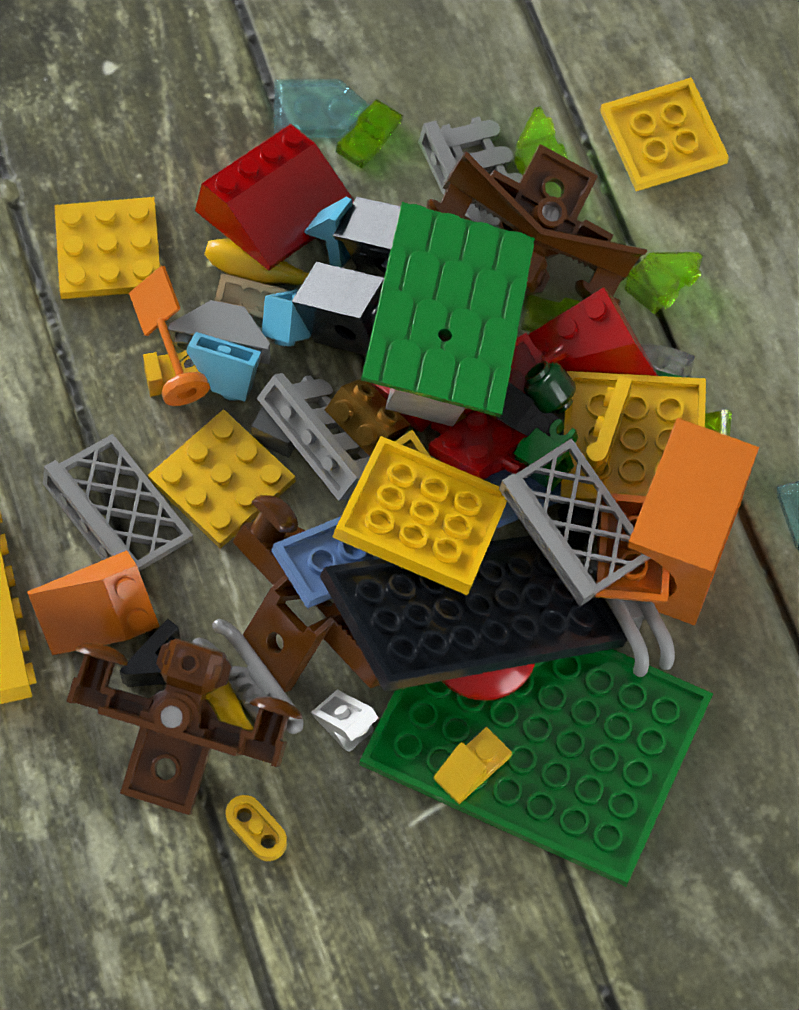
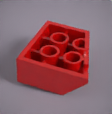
M604 287L528 334L534 346L543 354L562 344L564 350L553 357L564 351L567 352L569 357L557 362L566 372L658 376L618 303Z

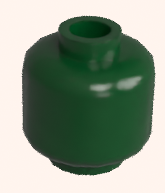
M542 361L525 375L524 392L535 401L533 404L540 412L547 414L555 411L559 414L566 411L572 405V397L576 391V385L559 363Z

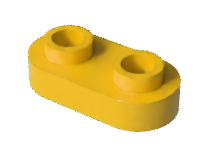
M239 795L228 803L226 807L228 826L257 858L263 861H273L283 855L287 847L286 833L257 799L249 795ZM242 812H248L251 818L246 822H242L238 819V816ZM270 838L275 841V845L272 848H265L262 846V842Z

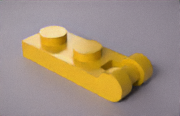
M619 375L615 388L608 387L603 406L608 407L605 417L598 416L593 436L597 437V441L588 445L586 449V460L598 476L603 474L606 469L630 397L631 378Z

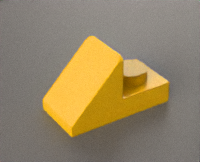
M486 727L467 745L461 742L435 774L434 780L460 804L512 756V751Z

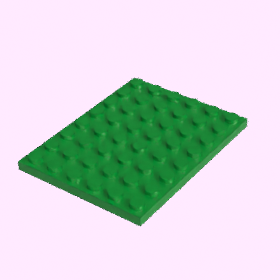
M614 649L535 663L530 677L519 689L505 697L494 700H475L461 696L448 688L442 681L395 689L360 759L359 765L627 887L713 693L650 665L647 674L643 677H638L633 671L635 659ZM487 727L512 751V756L464 801L458 804L434 780V776L461 742L467 745Z

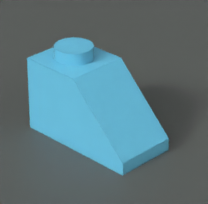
M299 289L265 296L262 333L265 337L275 339L274 343L277 345L294 346L296 341L308 339L311 336L292 303Z
M195 332L187 346L186 352L198 371L206 376L211 391L221 394L228 400H241L245 402L253 387L261 352Z

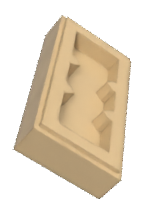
M221 273L215 301L243 306L250 316L263 319L265 296L288 290Z

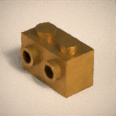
M361 378L341 386L324 409L370 457L380 436L395 442L403 436L411 425L399 412L385 409L387 400L369 382L362 381Z

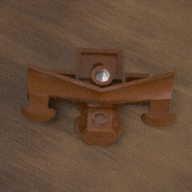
M541 144L536 148L519 183L496 170L489 174L465 151L452 168L443 186V189L446 191L441 201L438 202L435 199L427 201V209L451 213L467 220L471 219L466 217L465 214L470 204H474L475 208L480 207L481 211L486 210L487 215L492 213L493 218L497 217L500 219L498 223L500 229L517 231L534 237V248L524 298L544 291L550 278L546 269L548 266L546 259L557 256L560 253L567 256V258L571 257L573 261L577 260L578 264L583 263L584 267L589 266L590 269L594 270L589 282L584 280L575 282V290L583 300L604 287L620 305L621 301L614 297L619 284L628 276L638 259L647 252V249L611 242L614 236L612 233L586 219L583 222L577 220L598 175ZM554 182L558 184L561 188V196L558 198L549 196L545 190L546 183Z

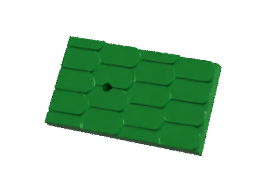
M401 203L361 377L362 381L390 388L385 409L452 427L465 408L497 417L502 415L534 248V237L517 231L500 229L488 223L460 218L451 213L434 211L418 204Z

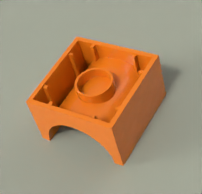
M677 418L627 547L653 559L670 573L668 603L653 602L658 612L695 626L739 510L759 447Z

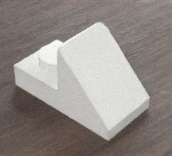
M338 689L311 711L313 717L348 752L353 750L373 732L374 729L371 724L378 719L372 707Z

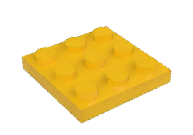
M692 77L601 104L600 113L636 192L728 163V153Z
M154 197L54 205L61 299L129 294L130 291L160 267Z
M224 409L148 474V479L220 549L237 535L244 523L251 522L258 516L260 511L251 503L253 499L260 495L279 497L296 482V476Z

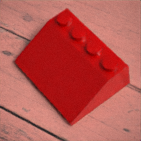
M289 124L201 184L195 211L270 271L316 238L307 235L304 231L321 210L345 197L351 198L352 204L354 199L316 143L292 124Z

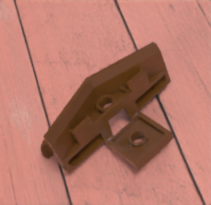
M260 495L253 499L251 503L260 512L255 521L244 523L241 526L233 543L273 586L243 633L245 639L284 692L292 690L323 639L370 689L380 686L379 681L335 603H332L329 599L315 605L327 618L308 627L285 604L286 601L301 598L273 555L272 548L274 543L305 530L298 527L295 513L280 498L272 495ZM277 633L282 637L283 649L277 644Z

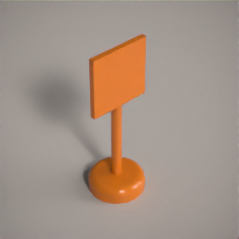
M160 266L130 291L129 295L144 336L150 335L159 328L176 375L163 386L161 392L163 400L170 406H182L202 398L209 391L210 385L204 374L199 372L184 373L165 322L181 308L165 266Z

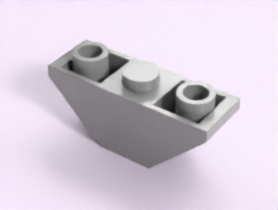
M211 300L169 324L168 331L173 344L182 351L187 350V346L195 332H199L260 351L259 363H270V343L243 306Z

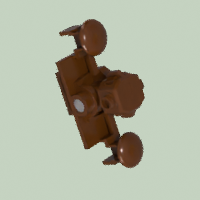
M174 639L162 645L156 664L160 668L167 685L164 691L146 698L108 686L115 663L128 666V661L122 653L109 646L96 643L81 644L75 649L78 652L84 653L78 677L73 678L66 702L97 709V714L140 727L120 794L187 815L192 814L211 749L232 756L245 755L270 763L271 766L279 767L288 742L284 741L283 737L289 717L302 720L301 712L292 704L273 697H257L249 703L259 707L253 730L220 721L214 706L206 698V695L227 685L232 670L226 654L219 650L182 639ZM163 758L172 760L176 766L174 776L168 780L161 778L157 773V765Z

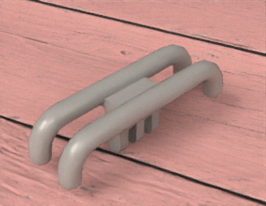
M590 560L588 573H594L596 577V561ZM606 598L633 650L635 657L634 674L638 677H643L647 674L649 668L648 649L639 631L644 619L647 620L659 644L661 655L659 660L660 668L663 670L671 669L675 659V648L671 635L653 602Z
M215 620L212 623L213 630L227 638L247 664V667L233 666L229 682L240 703L255 722L259 707L249 704L254 698L270 696L295 706L241 632L226 620ZM198 637L192 641L193 643L219 650L213 643L204 638ZM289 717L286 730L291 734L301 732L304 726L303 719Z

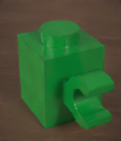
M560 419L555 420L551 424L549 429L550 437L536 428L528 437H524L519 442L516 451L513 453L515 459L528 467L571 438L576 443L578 439L576 429L572 428L566 435H559L565 428ZM569 451L556 460V471L569 473L574 467ZM552 462L542 468L550 469ZM533 473L529 476L547 488L549 476ZM553 477L551 492L562 481V478Z

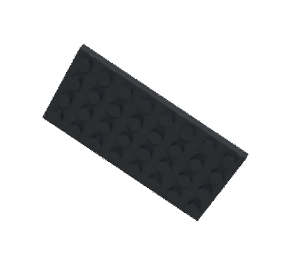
M531 535L490 541L468 595L381 558L324 567L320 575L321 580L384 692L621 648L627 642V638L617 618L605 599L595 597L594 595L591 600L579 606Z

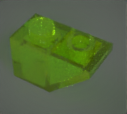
M541 106L534 108L516 143L514 162L521 175L524 174L539 144L568 159L564 145L557 143L552 119L545 116Z
M650 252L629 272L625 291L655 315L663 306L665 308L670 307L678 298L679 291L685 285L690 287L698 280L701 275L700 266L703 256L698 252Z

